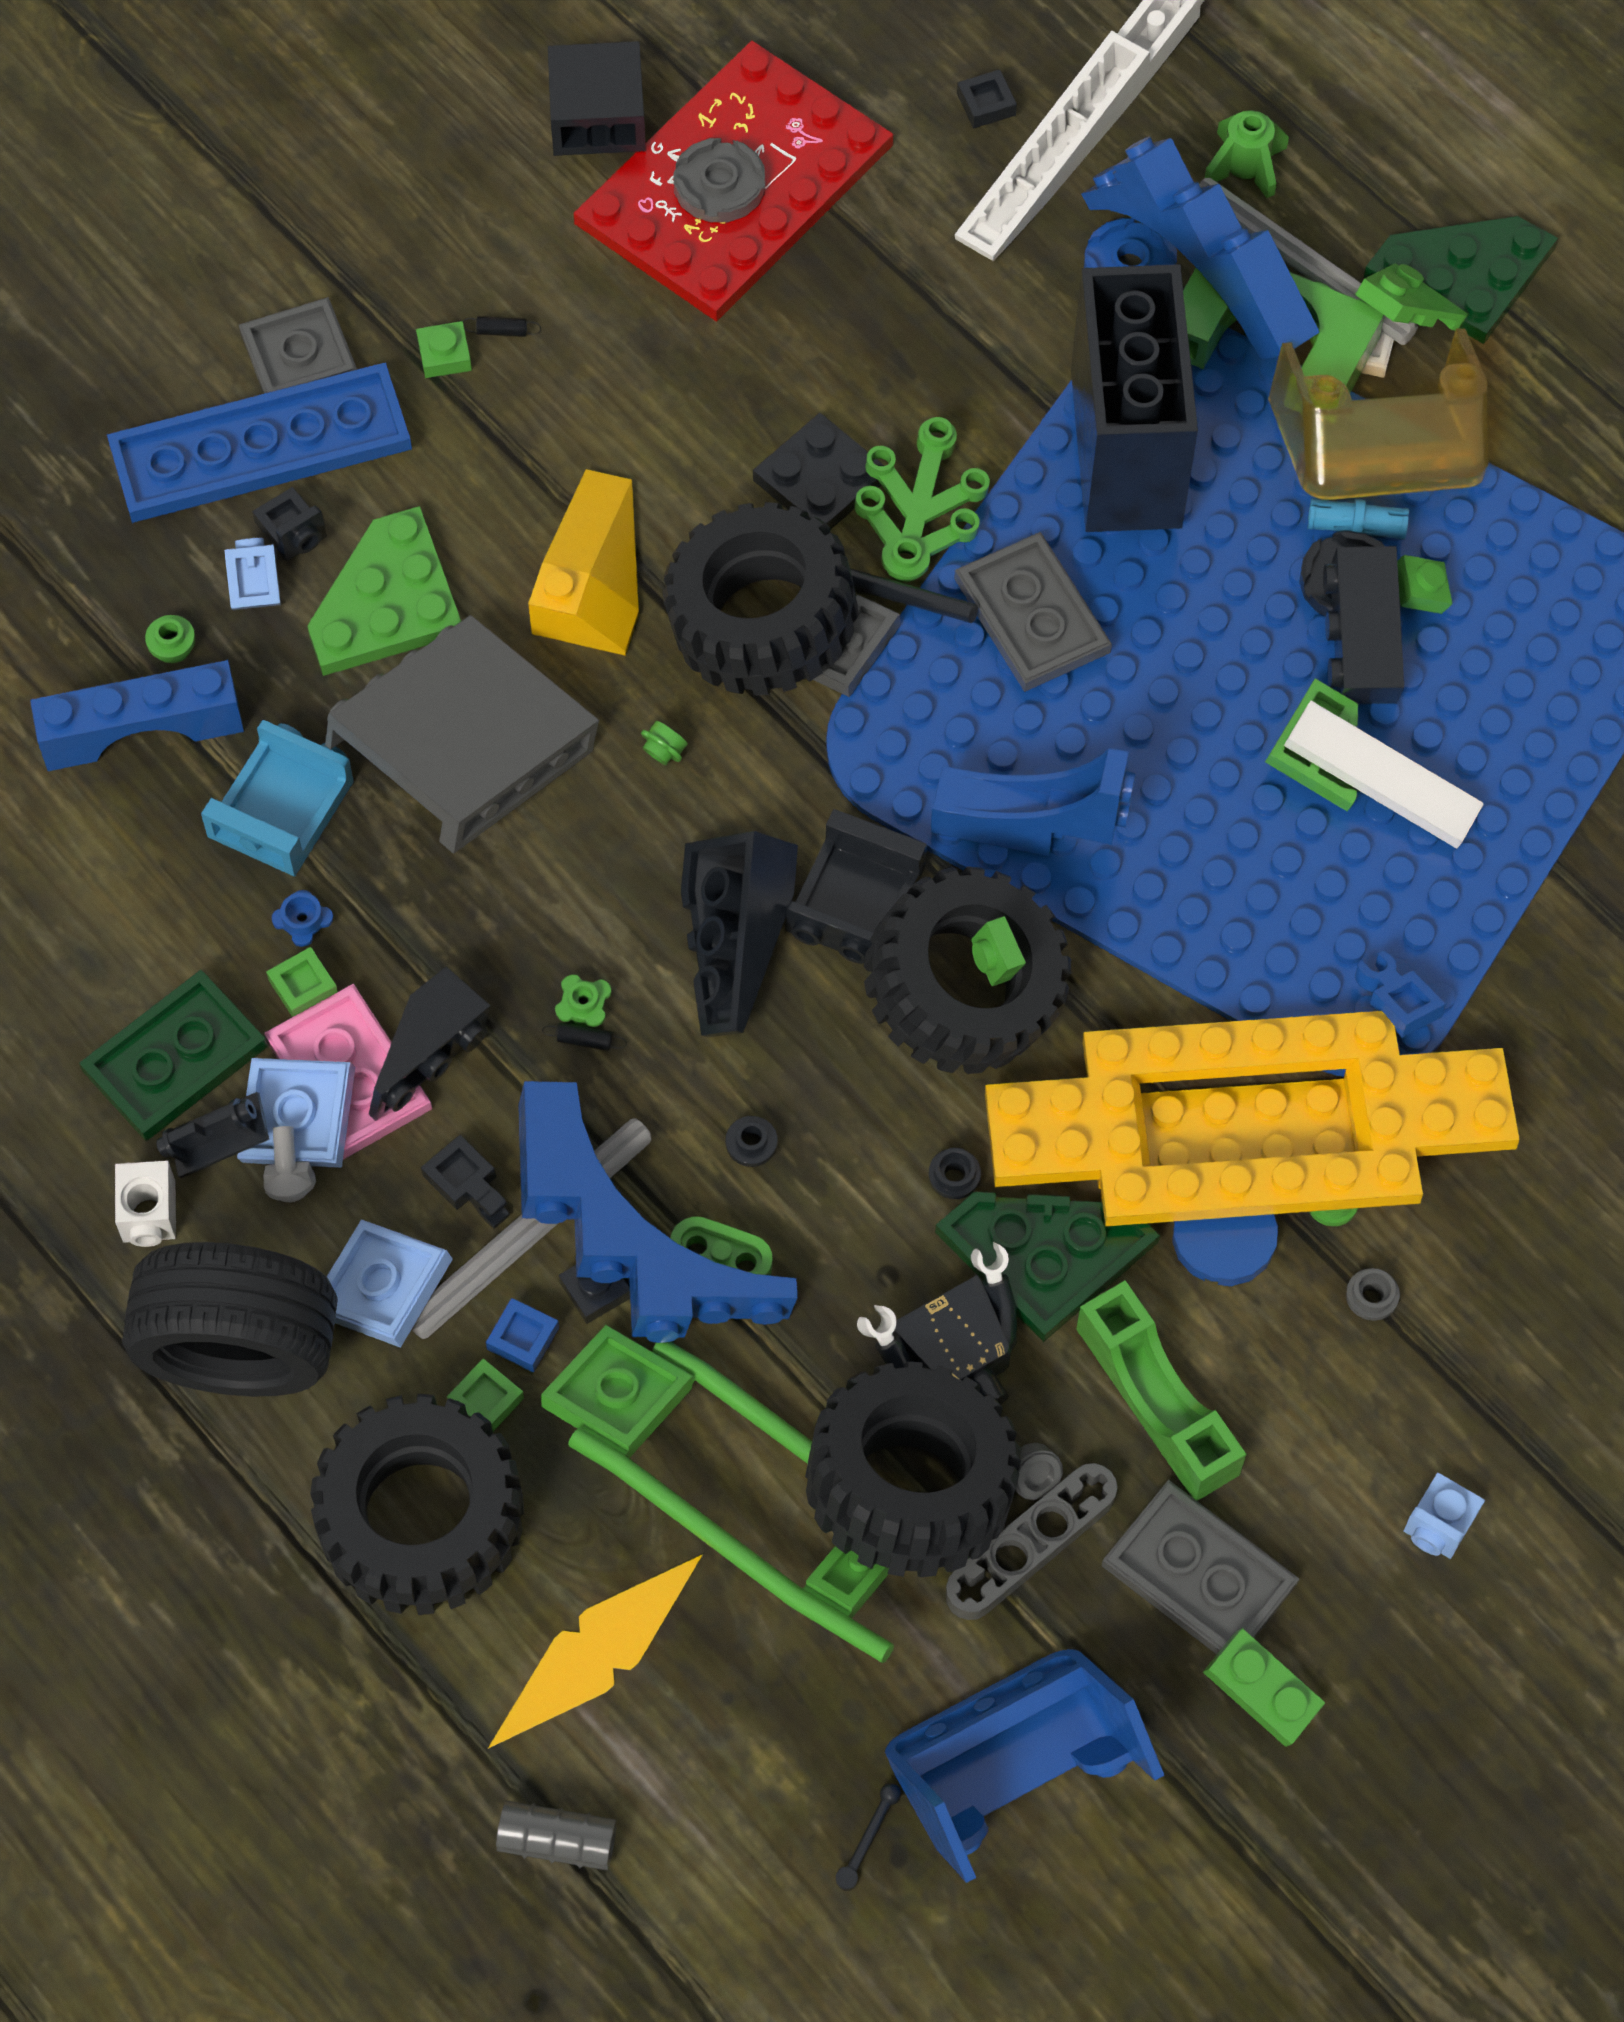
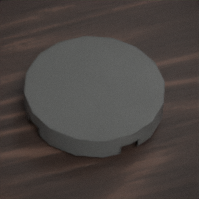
M709 138L691 145L679 156L676 162V169L673 174L674 194L680 206L693 217L708 222H731L747 216L759 205L765 193V167L758 154L744 143L733 140V144L721 143V138Z

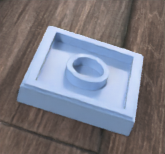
M252 1058L246 1096L255 1092L260 1093L270 1140L238 1153L237 1159L243 1163L275 1164L273 1128L292 1126L294 1128L296 1162H309L311 1166L342 1168L356 1067L350 1062Z
M361 1219L327 1275L338 1297L335 1323L401 1348L453 1260L445 1249Z

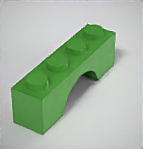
M1126 1280L1080 1306L1076 1330L1190 1496L1198 1501L1240 1476L1246 1457L1245 1451L1217 1411L1207 1409L1200 1404L1182 1383L1164 1352L1155 1322Z

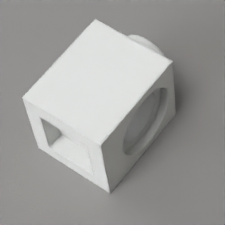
M168 1161L115 1164V1223L123 1243L130 1242L136 1246L149 1247L160 1244L162 1240L176 1239L175 1179ZM153 1200L158 1202L149 1212H134L136 1206L143 1201Z

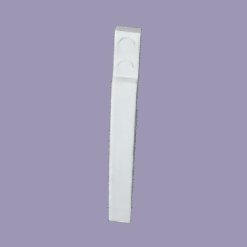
M1143 0L1119 32L1111 31L955 233V239L994 261L1051 199L1138 96L1200 17V6L1204 0Z

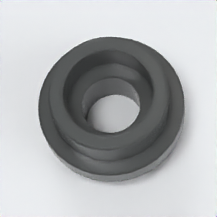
M1369 1268L1357 1272L1352 1276L1346 1288L1348 1306L1357 1316L1366 1320L1377 1321L1390 1316L1399 1302L1400 1292L1396 1281L1391 1275L1381 1269ZM1374 1290L1380 1295L1381 1301L1371 1303L1363 1297V1292Z

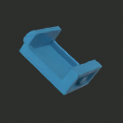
M262 720L257 727L259 743L222 802L211 798L202 811L201 816L208 838L295 877L354 782L350 761L346 754L336 746L330 750L325 746V743L319 745L303 738L299 731L287 724L281 723L277 726Z

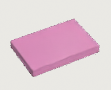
M354 984L264 1033L266 1042L277 1059L350 1062L356 1067L343 1159L432 1110L430 1100L421 1086H418L411 1100L401 1110L394 1112L390 1109L377 1121L368 1115L374 1087L392 1042Z

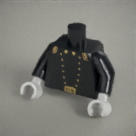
M993 1242V1248L997 1256L996 1261L986 1267L983 1264L980 1250H973L971 1261L974 1267L986 1274L983 1282L976 1275L896 1320L895 1314L890 1308L874 1305L875 1311L881 1317L880 1326L874 1330L867 1318L859 1317L857 1321L858 1330L863 1335L877 1339L875 1348L885 1364L893 1363L896 1369L904 1368L905 1362H923L922 1368L936 1370L937 1365L952 1369L953 1377L963 1381L965 1376L981 1386L979 1393L984 1397L991 1394L1002 1405L1009 1395L996 1376L1009 1367L1011 1351L1017 1344V1306L1009 1278L1006 1274L1001 1273L1005 1270L1009 1261L1005 1248Z

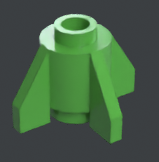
M1253 110L1242 111L1220 121L1217 134L1224 144L1206 167L1205 178H1211L1218 182L1229 177V172L1242 179L1255 177V184L1266 198L1275 195L1276 179L1271 156L1287 149L1288 135L1268 116Z

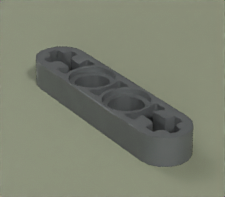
M1095 1463L1085 1464L1077 1468L1002 1530L997 1539L991 1540L989 1550L981 1557L973 1560L969 1558L965 1567L955 1570L948 1579L945 1593L946 1603L951 1612L957 1617L966 1620H975L985 1616L1106 1515L1113 1507L1117 1493V1482L1112 1472L1106 1467ZM1086 1481L1091 1486L1100 1482L1103 1485L1102 1500L1099 1501L1094 1496L1088 1497L1079 1505L1078 1514L1083 1518L1078 1519L1071 1505L1082 1495V1482ZM1063 1496H1066L1068 1503L1061 1498ZM1045 1512H1056L1064 1517L1068 1528L1064 1534L1051 1538L1039 1531L1036 1524L1037 1519ZM1013 1545L1024 1551L1027 1563L1023 1568L1010 1572L999 1566L996 1561V1553L1004 1546ZM984 1563L992 1578L980 1590L981 1601L976 1603L972 1598H968L962 1602L959 1599L961 1594L960 1584L964 1582L967 1586L972 1587L984 1578L985 1569L980 1567V1565ZM993 1579H995L1002 1585L1000 1587H996V1584Z

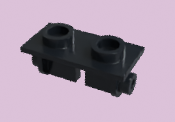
M255 1092L241 1099H233L226 1106L174 1129L168 1128L163 1131L162 1137L157 1139V1148L164 1158L169 1156L175 1158L179 1178L188 1176L270 1140L260 1093Z

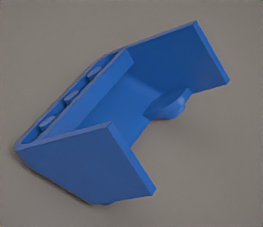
M1073 1649L1054 1652L899 1734L889 1742L885 1749V1754L897 1780L935 1848L966 1883L976 1878L967 1855L980 1847L982 1840L988 1833V1826L984 1816L1068 1770L1079 1766L1087 1774L1106 1778L1119 1774L1126 1768L1128 1763L1134 1761L1154 1780L1165 1776L1134 1699L1080 1651Z

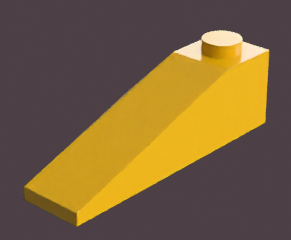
M588 469L585 470L542 562L528 603L532 634L626 656L639 617L632 479Z

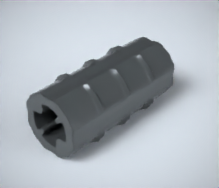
M506 1800L499 1822L496 1847L498 1852L521 1855L524 1859L532 1857L549 1860L551 1863L561 1862L577 1865L579 1869L584 1866L608 1871L615 1844L617 1820L593 1816L590 1812L582 1814L564 1811L562 1807L560 1809L536 1806L535 1803L530 1805Z

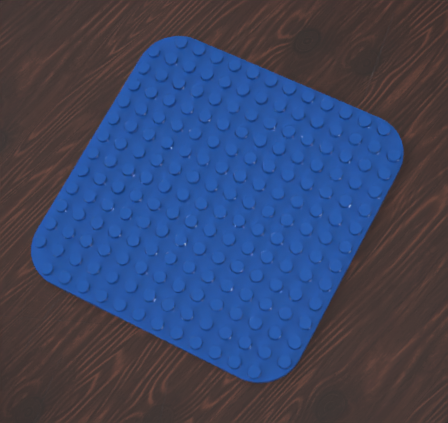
M1227 328L1204 369L1191 364L1198 433L1182 529L1085 532L1071 380L975 511L980 520L977 536L970 542H958L950 546L920 588L968 602L954 579L956 569L1041 532L1112 643L1111 653L1024 692L978 616L973 623H968L907 605L900 614L901 626L889 640L869 671L863 676L850 697L844 694L841 695L830 716L826 737L827 758L837 786L850 803L863 814L894 832L926 843L927 851L959 869L964 870L967 866L982 867L985 870L984 876L991 877L996 871L1011 876L1009 884L1018 889L1024 884L1036 894L1032 900L1040 908L1047 905L1056 916L1052 920L1055 923L1230 1021L1376 1011L1370 1005L1373 992L1367 991L1358 985L1355 980L1357 964L1362 961L1371 970L1379 972L1375 966L1379 952L1386 951L1395 959L1397 964L1396 971L1401 976L1413 970L1446 1004L1443 1016L1403 1038L1396 1032L1399 1055L1433 1053L1448 1036L1624 756V532L1352 391L1335 423L1290 406L1295 380L1302 366L1284 356L1260 360L1250 340L1230 328ZM1311 498L1355 503V499L1365 500L1368 505L1409 508L1405 540L1376 535L1370 537L1382 542L1384 546H1396L1397 560L1403 555L1445 563L1452 605L1442 614L1401 607L1400 604L1404 672L1403 692L1397 704H1358L1357 728L1484 803L1466 837L1457 849L1357 790L1355 802L1347 812L1265 763L1314 679L1316 678L1329 686L1328 661L1329 658H1335L1334 641H1327L1326 617L1317 613L1304 599L1299 584L1303 557L1311 545L1321 538L1323 541L1326 538L1333 537V533L1339 532L1307 529ZM967 523L963 529L967 530L972 528V526ZM1108 748L1129 751L1126 771L1136 773L1126 828L1116 826L1112 845L1063 835L1062 840L1053 838L1049 856L931 833L932 808L942 766L999 775H1039L1066 771L1082 766L1102 755ZM1346 1069L1322 1071L1344 1077Z

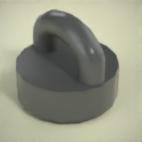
M1030 1443L1020 1448L1021 1463L1018 1470L1020 1475L1015 1491L1025 1499L1037 1500L1041 1499L1060 1483L1063 1467L1059 1457L1047 1446L1039 1443Z

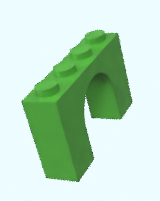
M1196 268L1186 284L1183 294L1191 364L1204 369L1223 333L1237 319L1217 291ZM1290 272L1320 331L1310 338L1312 349L1296 377L1290 406L1335 423L1380 339L1385 315L1361 299L1352 298L1331 289L1324 283L1313 282Z

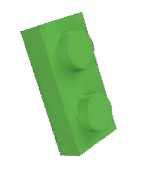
M1243 1628L1237 1630L1203 1671L1208 1678L1285 1747L1295 1742L1325 1704L1319 1696Z

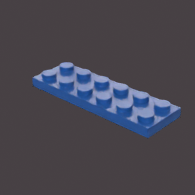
M386 362L107 434L132 523L412 450L411 439Z

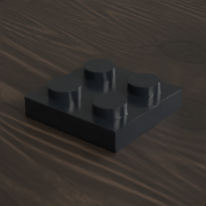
M821 413L817 414L753 469V481L787 510L791 506L808 512L810 520L813 517L820 518L829 526L830 530L855 509L856 495L861 488L865 486L879 488L881 486L878 479L871 477L866 471L865 465L868 452ZM877 459L873 461L877 466H884Z

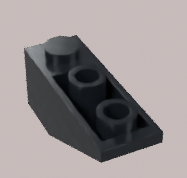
M448 967L443 968L409 997L374 1087L368 1115L375 1121L390 1109L394 1112L401 1110L411 1100L418 1086L427 1079L433 1082L440 1078L449 1068L452 1058L463 1049L466 1052L474 1050L483 1041L488 1032L485 1026L490 1005Z

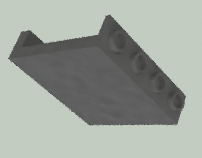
M470 615L455 626L449 625L445 627L434 641L421 650L415 649L409 652L398 666L385 675L378 674L373 677L365 689L349 700L342 699L337 702L327 717L328 726L325 746L331 750L344 740L352 745L442 821L439 842L454 854L593 752L599 720Z

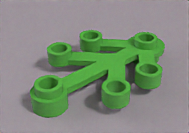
M933 417L925 421L919 428L917 448L922 454L913 493L894 468L896 457L890 448L875 446L867 454L865 465L867 473L871 477L878 479L906 519L902 533L883 510L885 495L879 488L865 486L856 495V513L861 518L868 520L885 545L881 557L884 569L893 579L900 582H911L921 577L929 567L930 556L958 542H970L978 533L980 524L978 515L970 509H959L952 514L949 526L922 537L926 523L969 501L978 502L983 500L988 493L990 484L989 476L985 471L971 468L962 474L959 484L932 497L941 460L947 459L952 455L957 438L955 427L942 417ZM938 432L945 436L938 438L934 437L931 433ZM875 459H883L888 462V465L877 466L873 461ZM971 481H976L980 483L982 487L979 489L970 488L967 485V483ZM865 499L875 500L878 505L874 507H868L864 505L862 501ZM961 521L967 522L972 528L964 530L956 524ZM898 553H909L914 557L912 559H904Z

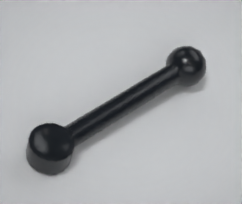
M887 1783L881 1788V1801L847 1867L840 1868L836 1873V1884L841 1890L851 1891L857 1886V1870L889 1808L901 1799L902 1792L898 1785Z

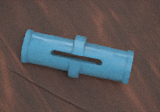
M1311 498L1307 529L1339 532L1350 531L1370 536H1385L1405 540L1409 508L1368 505L1365 500L1355 499V503Z

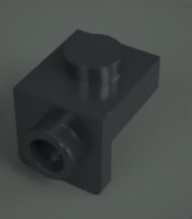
M293 487L252 511L254 522L286 561L300 553L310 552L321 540L327 537L323 514L317 506L309 508Z

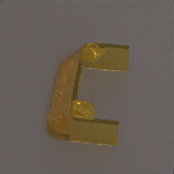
M1465 328L1455 330L1445 368L1441 371L1438 379L1440 393L1353 401L1345 384L1330 375L1304 376L1292 343H1282L1268 400L1300 484L1309 495L1318 499L1333 500L1469 488L1482 482L1489 464L1488 383Z

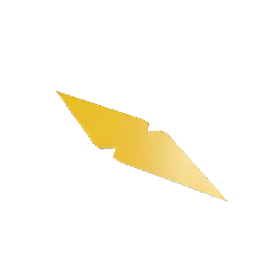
M702 1555L587 1608L579 1615L580 1633L560 1632L553 1639L488 1749L610 1690L614 1686L613 1668L632 1670L640 1662Z

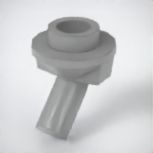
M292 1126L274 1127L275 1164L265 1166L263 1175L265 1193L275 1200L295 1202L305 1197L313 1189L316 1183L315 1172L312 1170L309 1162L295 1161L294 1128Z

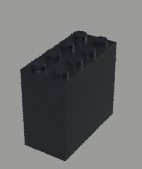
M1181 265L1082 268L1071 378L1085 532L1182 529L1198 427Z

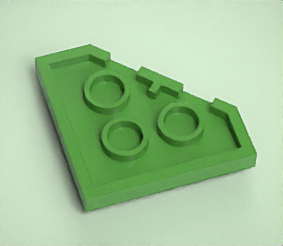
M420 506L372 521L307 626L309 637L323 676L426 646L434 641L445 627L449 625L455 626L461 622Z

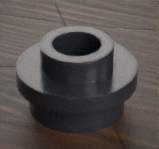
M746 1116L736 1120L729 1127L725 1142L727 1152L735 1162L746 1167H757L765 1164L774 1156L777 1150L778 1138L776 1130L767 1120L757 1116ZM747 1134H757L761 1140L755 1145H747L742 1141V1138Z
M949 1148L939 1152L932 1159L929 1166V1181L932 1188L939 1195L948 1199H962L977 1189L981 1178V1168L977 1159L968 1151L961 1148ZM950 1170H958L964 1175V1178L960 1181H950L946 1178L945 1174Z

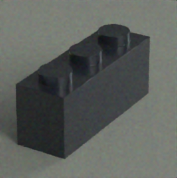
M1396 546L1337 547L1331 564H1325L1323 569L1324 594H1332L1333 611H1327L1326 639L1327 641H1334L1335 658H1329L1328 661L1329 687L1337 688V692L1357 704H1397L1404 689Z

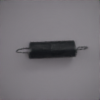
M478 316L475 319L477 320L476 335L526 337L528 333V322L525 318Z
M560 1022L556 1027V1034L549 1035H557V1042L606 1051H609L610 1047L620 1049L611 1046L612 1033L614 1036V1032Z

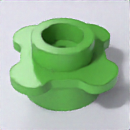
M577 975L565 977L561 983L562 990L564 991L562 1001L555 1007L558 1019L582 1027L601 1025L606 1018L604 1012L605 1000L611 996L609 983L601 979L595 982L584 981ZM585 997L588 999V1002L580 1004L578 1002L579 999Z

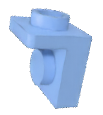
M249 538L235 541V549L224 550L232 610L281 605L276 564L277 554L274 545L265 546L264 538Z
M1437 1472L1418 1506L1415 1507L1403 1532L1412 1536V1542L1424 1552L1435 1556L1442 1554L1451 1559L1485 1500Z

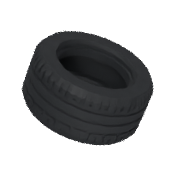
M214 1242L168 1245L151 1251L134 1268L124 1320L122 1344L132 1363L154 1377L179 1386L236 1396L259 1397L294 1394L309 1389L327 1372L338 1297L329 1279L322 1272L301 1260L278 1252L251 1246Z

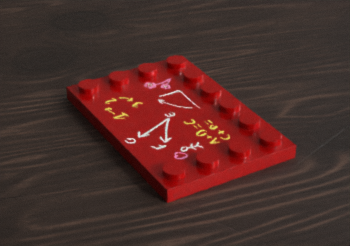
M751 40L645 143L646 151L636 152L573 213L574 224L717 322L893 146L894 134ZM709 138H721V143L733 144V140L746 144L758 154L765 167V193L759 205L747 216L731 222H708L693 217L680 206L674 194L673 174L679 156L691 145Z

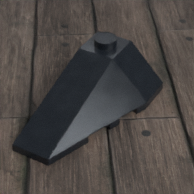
M756 831L685 843L681 898L683 908L689 909L691 912L693 931L687 934L689 950L695 951L697 954L699 971L693 983L701 1036L716 1037L744 1033L784 923L786 909L794 895L798 845Z

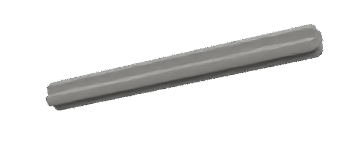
M1204 178L1199 185L1202 188L1218 183L1211 178ZM1221 186L1242 229L1247 228L1249 234L1269 230L1287 265L1313 282L1324 283L1335 291L1355 299H1360L1355 295L1361 285L1360 282ZM1385 316L1381 331L1399 344L1405 345L1415 335L1418 326L1412 322L1408 324L1393 322Z
M636 1118L630 1119L594 1151L609 1178L651 1142V1133ZM521 1214L434 1290L411 1330L421 1339L428 1338L557 1224L540 1223L536 1219L522 1218Z

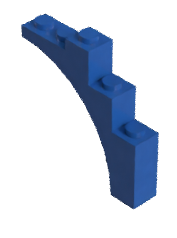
M1146 137L1134 143L1125 150L1128 155L1126 159L1094 176L1093 180L1096 185L1081 194L1089 210H1110L1128 215L1150 227L1174 245L1202 273L1224 300L1242 326L1260 360L1284 356L1320 332L1269 230L1249 234L1247 228L1242 229L1220 184L1201 188L1198 182L1194 183L1172 138L1153 143L1151 137Z
M524 1081L518 1104L522 1218L536 1219L544 1224H557L566 1219H574L577 1277L591 1278L599 1283H613L622 1278H629L632 1337H647L649 1341L656 1343L671 1342L678 1337L685 1338L692 1318H699L701 1322L708 1324L723 1323L729 1319H751L754 1323L763 1325L778 1323L782 1319H789L797 1300L796 1278L753 1274L713 1262L674 1242L646 1221L615 1188L597 1159L582 1120L577 1082Z

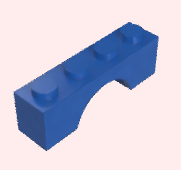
M228 660L30 700L37 741L47 771L97 762L100 754L111 743L125 736L144 731H174L188 736L195 742L244 732Z

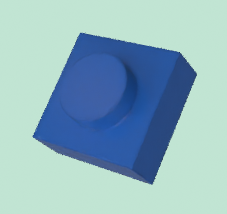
M511 1298L486 1341L487 1350L534 1373L559 1330V1322Z

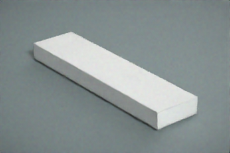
M1311 700L1283 745L1456 849L1463 842L1484 804Z

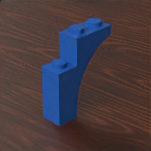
M1108 748L1102 755L1082 766L1066 771L1039 775H999L942 766L932 808L931 833L1049 856L1053 838L1062 840L1063 835L1112 845L1116 826L1126 828L1136 773L1126 771L1129 751Z

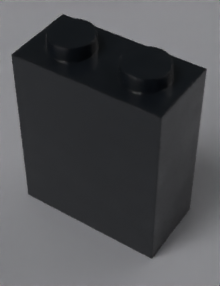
M639 41L548 46L553 156L646 151Z

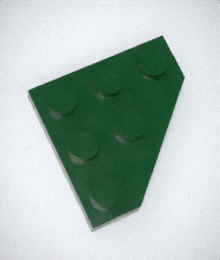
M1519 216L1393 234L1387 238L1367 264L1363 278H1367L1395 263L1398 265L1405 264L1416 269L1424 277L1423 283L1469 314L1459 331L1485 344L1553 253L1558 238Z
M987 1192L972 1193L939 1221L935 1228V1233L982 1280L986 1278V1274L974 1267L971 1261L973 1250H980L983 1264L986 1267L996 1261L997 1256L993 1248V1242L1005 1248L1009 1261L1007 1267L1001 1273L1006 1274L1009 1278L1017 1306V1316L1043 1342L1080 1311V1306L1096 1298L1156 1246L1160 1237L1148 1223L1105 1226L1102 1199L1101 1202L1070 1201V1196L1028 1194L1027 1198L996 1197V1193Z

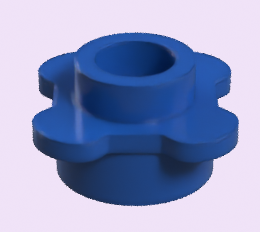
M299 890L288 896L283 901L281 908L275 910L272 914L273 926L276 929H284L292 936L293 943L300 947L310 945L313 941V935L321 928L329 927L333 922L332 911L328 907H321L318 899L307 890ZM306 915L307 919L301 922L298 920L299 916Z

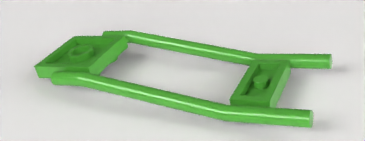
M605 1325L541 1394V1407L577 1428L569 1440V1447L615 1474L788 1606L879 1662H886L893 1651L894 1644L852 1618L888 1576L889 1568L875 1564L873 1569L858 1563V1555L850 1550L845 1554L835 1546L809 1576L805 1587L802 1589L630 1459L636 1450L690 1392L694 1381H697L805 1463H808L812 1440L711 1365L673 1342L656 1343L651 1352Z

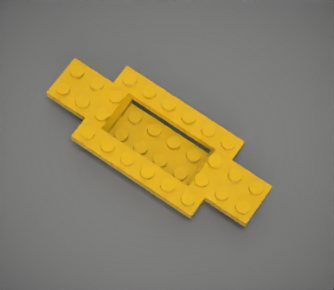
M1383 1011L1083 1032V1050L1087 1078L985 1085V1101L995 1187L1097 1180L1098 1189H1101L1105 1226L1420 1204L1423 1191L1417 1162L1418 1156L1515 1150L1520 1140L1503 1048L1399 1055L1395 1026ZM1346 1069L1344 1079L1141 1093L1140 1083Z

